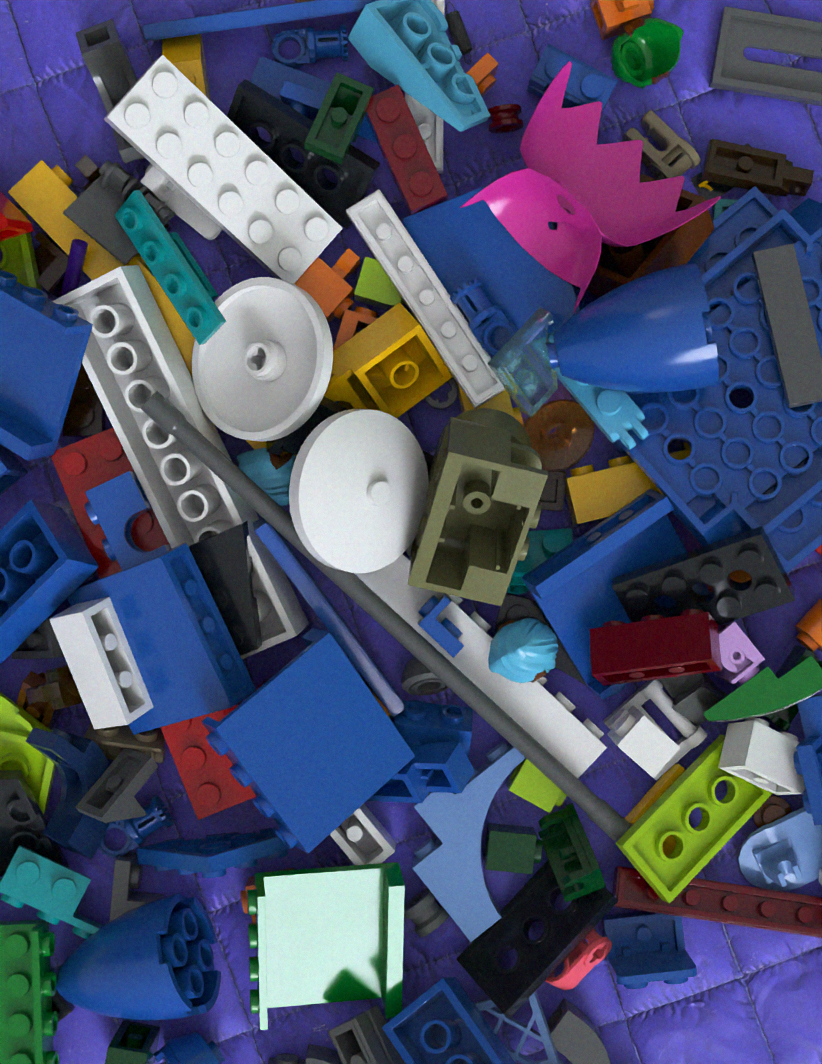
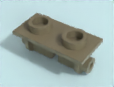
M90 723L84 738L93 740L109 760H115L126 747L152 756L156 763L164 762L166 748H163L166 740L161 728L133 735L129 725L94 729L92 723Z

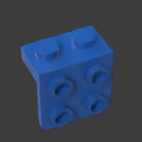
M642 911L608 915L602 918L604 937H607L612 942V948L606 956L607 963L617 984L624 985L627 989H640L648 986V982L662 980L666 984H682L688 981V977L697 975L696 965L685 950L682 917Z

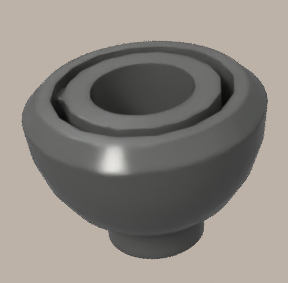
M412 654L413 658L406 664L402 673L401 686L404 691L412 695L424 696L440 693L449 688Z

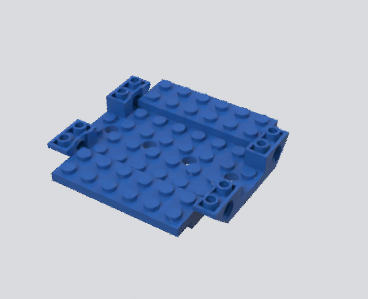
M754 186L712 221L715 229L687 262V265L697 264L705 286L710 306L708 314L711 322L712 336L717 346L719 364L718 384L676 392L647 393L625 391L643 412L645 419L641 421V424L646 428L649 436L641 440L631 429L628 433L636 443V446L631 450H628L619 439L612 444L620 453L626 451L663 495L668 497L674 506L673 514L702 547L762 526L787 574L822 545V402L793 408L787 407L752 254L755 251L794 244L822 358V203L807 198L790 213L784 208L778 211L759 189ZM736 389H744L752 396V404L746 408H737L730 401V393ZM570 394V397H571V398L576 402V404L583 410V412L591 419V417L586 413V411L581 407V405L576 401V399ZM674 440H683L690 446L691 454L682 460L674 459L668 453V445Z

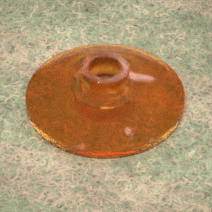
M566 399L554 400L543 404L527 418L523 425L530 437L532 449L541 457L542 469L562 471L577 464L589 451L595 434L594 422L579 403ZM557 427L554 433L549 434L553 428Z

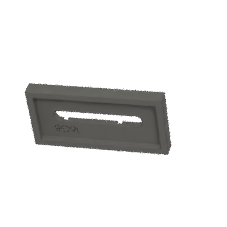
M725 6L721 12L709 87L822 106V72L750 61L744 57L743 53L746 48L767 51L770 49L773 52L822 60V23Z

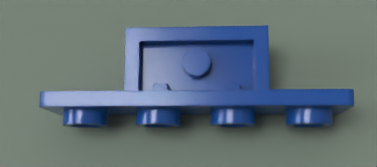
M265 57L259 58L250 80L251 83L307 118L314 120L331 85V82ZM364 116L358 137L378 144L367 118Z
M822 694L797 703L805 739L796 746L797 751H794L793 755L796 772L799 775H803L806 790H803L804 808L808 814L812 813L814 826L822 825Z

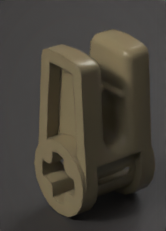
M652 110L647 111L643 115L641 126L647 132L646 135H650L663 151L657 150L648 141V137L645 138L633 127L622 136L623 142L632 140L643 141L641 162L657 180L682 176L689 168L694 169L701 163L696 150L686 140L680 138Z

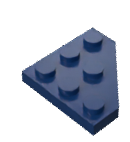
M278 827L260 829V833L238 834V832L206 835V839H168L136 848L138 864L154 866L155 871L177 869L179 875L201 872L203 878H216L226 875V869L233 866L234 868L256 866L258 864L257 859L259 858L276 859L288 855L290 848L275 833Z

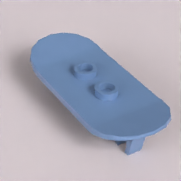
M802 807L753 831L742 843L738 860L742 874L748 882L758 888L777 891H790L818 879L819 869H822V825L814 826L812 813L808 814L805 808Z

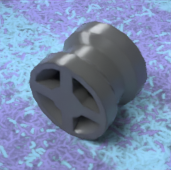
M428 888L419 892L404 905V917L413 921L415 932L419 937L430 934L449 917L447 911L438 904L435 896Z

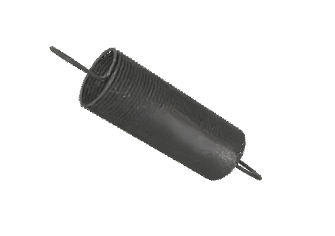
M454 9L453 13L447 12L445 19L455 45H458L465 60V54L470 53L473 48L460 13Z

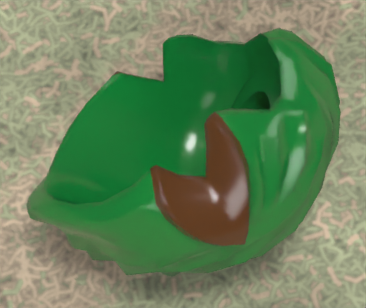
M652 17L637 18L625 25V31L618 35L611 48L610 62L616 77L621 78L622 82L631 83L633 86L644 89L646 86L655 85L662 79L670 76V72L676 67L679 60L681 39L684 33L682 28L671 22Z

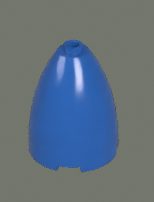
M681 264L650 273L623 284L589 303L569 318L553 334L554 343L546 344L551 369L559 367L562 376L584 384L627 392H676L717 385L719 381L717 346L715 340H713L708 314L710 306L697 264Z
M180 893L153 900L127 911L102 926L93 935H90L70 954L61 965L56 976L57 991L66 1001L86 1011L125 1020H168L206 1013L214 1006L221 983V972L218 970L214 971V957L210 945L218 942L212 922L197 898H186L180 895Z

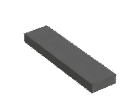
M794 244L755 251L752 254V260L787 407L793 408L822 402V358Z

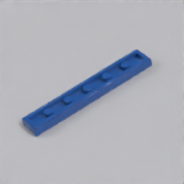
M308 0L153 22L142 26L145 39L152 41L363 11L366 4L378 0Z
M262 517L253 522L255 533L391 715L395 717L402 712L405 705L399 693L282 535Z

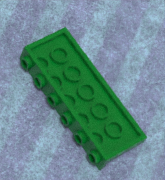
M45 920L0 921V1064H59V1052L57 1050L53 1051V1036L56 1035L58 1029V1014L56 1011H52L51 996L55 995L57 987L56 973L51 971L50 956H53L55 951L54 932H49V922Z

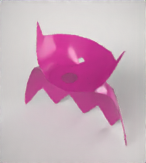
M568 61L546 89L522 137L520 151L526 168L510 172L498 178L475 194L460 208L484 200L495 217L523 249L547 270L564 281L580 288L573 311L575 313L596 271L601 255V242L609 246H635L652 240L694 219L721 199V196L706 200L689 209L676 212L685 180L684 176L640 183L642 140L597 144L602 103L600 101L572 108H562L572 67L571 61ZM557 222V229H550L548 223Z

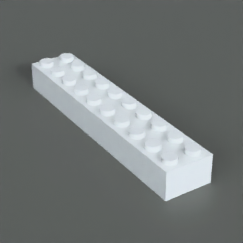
M139 265L120 266L54 300L53 302L56 304L67 305L76 309L79 312V317L93 324L82 364L171 548L184 543L190 546L243 522H248L249 535L247 536L249 557H252L253 572L251 577L254 597L257 598L262 646L257 650L242 655L241 658L244 659L297 636L309 622L284 570L254 531L253 522L259 519L256 511L173 435L166 433L141 410L144 403L158 391L185 416L186 420L231 461L215 425L207 417L198 401L191 374Z

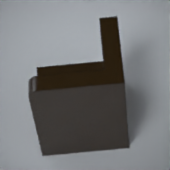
M38 232L34 237L41 243L34 251L39 278L36 282L51 294L59 297L69 256L49 238Z

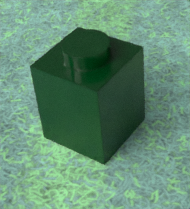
M488 823L484 853L485 869L533 874L534 863H540L542 857V840L537 839L534 828Z

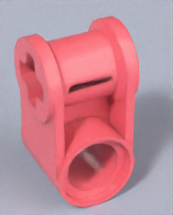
M593 928L585 939L563 960L564 969L562 973L555 977L553 971L545 982L561 990L573 989L595 965L608 955L612 948V942L607 937H601Z

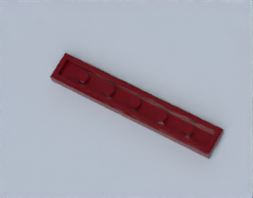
M621 866L615 867L612 894L619 901L613 907L822 939V897L693 878L671 903H667L661 900L637 869Z

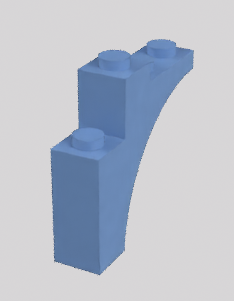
M504 741L497 744L485 755L488 760L477 769L473 766L475 772L462 793L429 792L423 803H414V808L437 835L438 839L434 842L432 838H429L413 852L416 857L412 859V869L470 942L502 918L500 909L487 888L482 872L480 852L483 825L489 806L506 777L525 759L510 743L506 745Z

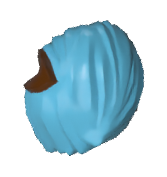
M260 448L243 452L237 456L238 468L277 504L280 506L289 504L290 477L296 459L294 454L286 453L280 456L267 452V448Z
M528 617L519 621L514 619L507 621L498 628L496 635L491 641L488 657L490 671L499 673L508 680L517 683H533L547 676L549 670L555 668L556 664L555 659L557 658V648L559 647L556 634L553 633L548 625H544V623L535 618Z

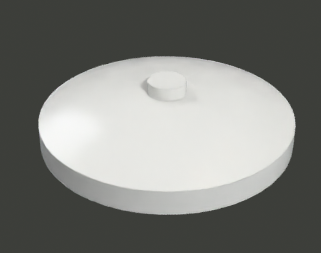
M257 277L244 280L226 290L214 302L226 322L205 344L199 345L195 339L192 354L193 384L203 411L220 430L244 440L272 441L296 431L312 416L322 401L332 372V336L322 309L314 298L302 288L271 277Z
M350 409L338 412L322 421L313 429L296 456L289 485V505L292 521L299 539L313 557L333 569L351 573H369L391 564L407 550L418 533L422 515H425L426 495L429 485L426 461L415 436L394 416L371 409Z

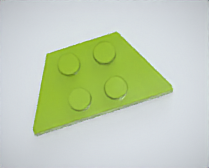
M0 692V770L22 771L44 815L48 808L56 765L28 744L26 740L33 728L48 732L51 730Z

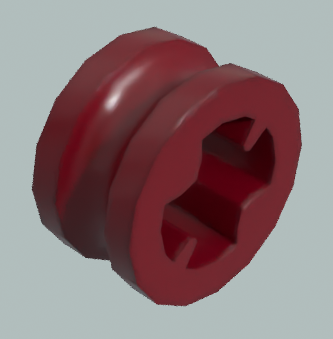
M503 104L488 109L491 115L489 118L492 119V123L488 126L489 132L509 133L523 128V120L518 118V115L522 112L520 105Z

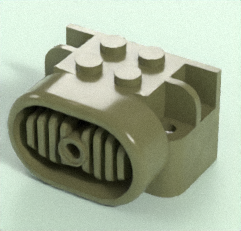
M481 408L466 411L456 417L449 418L447 425L440 434L428 475L429 485L426 495L425 515H422L418 533L412 542L408 585L502 606L517 561H524L529 548V537L526 536L529 528L536 529L541 514V505L538 502L548 477V471L542 470L540 455L532 449L531 440L526 429L511 415L495 409Z

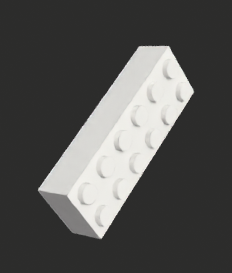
M163 55L153 62L104 118L113 129L276 279L294 284L343 229Z

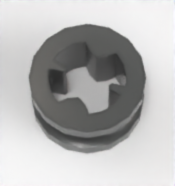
M453 378L446 382L451 387V391L447 393L448 400L439 402V397H437L435 401L429 394L424 398L429 406L442 410L450 407L455 402L458 395V387Z

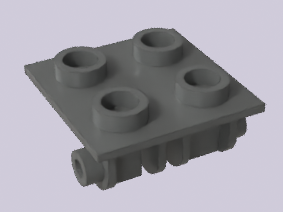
M107 160L99 170L101 176L66 208L63 214L125 266L138 251L114 215L134 190L142 192L163 226L176 213L164 201L162 202L149 191V188L139 183L140 181L137 178L132 177L118 162L112 163Z

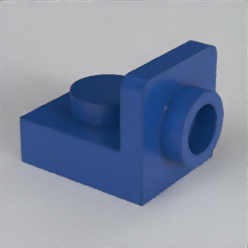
M445 594L440 599L433 595L418 611L422 618L417 623L454 658L464 647L458 640L463 633L446 617L441 623L436 619L452 600Z

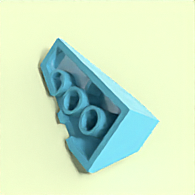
M378 0L366 4L351 30L348 40L372 69L394 85L399 84L401 90L460 132L488 120L491 115L473 77L464 73L459 62L462 53L458 45H451L445 32L448 28L447 21L432 0Z

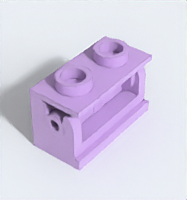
M735 621L718 625L722 671H717L714 674L732 684H735L737 681L740 684L745 683L758 673L759 668L757 665L764 661L765 658Z

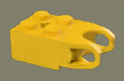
M399 302L333 352L332 372L324 396L334 402L339 401V405L349 410H378L398 418L453 376L421 325Z

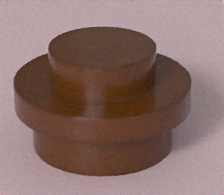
M771 795L752 815V818L759 829L792 813V810L784 799Z

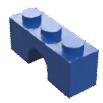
M128 471L85 492L89 502L85 503L88 516L94 525L100 523L106 536L102 540L103 547L112 562L117 560L122 570L154 559L172 549L170 545H163L155 550L145 551L139 548L132 539L131 529L135 519L141 514L152 510L135 472Z

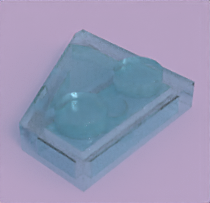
M541 307L487 363L519 409L530 417L558 389L557 372L554 368L551 369L546 345L551 343L548 339V325L554 323L553 315Z

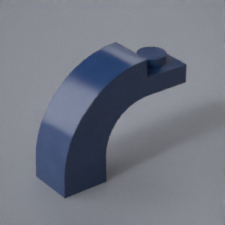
M33 728L26 742L56 765L60 773L62 787L58 806L42 834L64 849L92 859L106 833L109 822L104 823L79 812L76 809V805L110 766L101 748L91 739L67 733L57 728H52L50 732Z

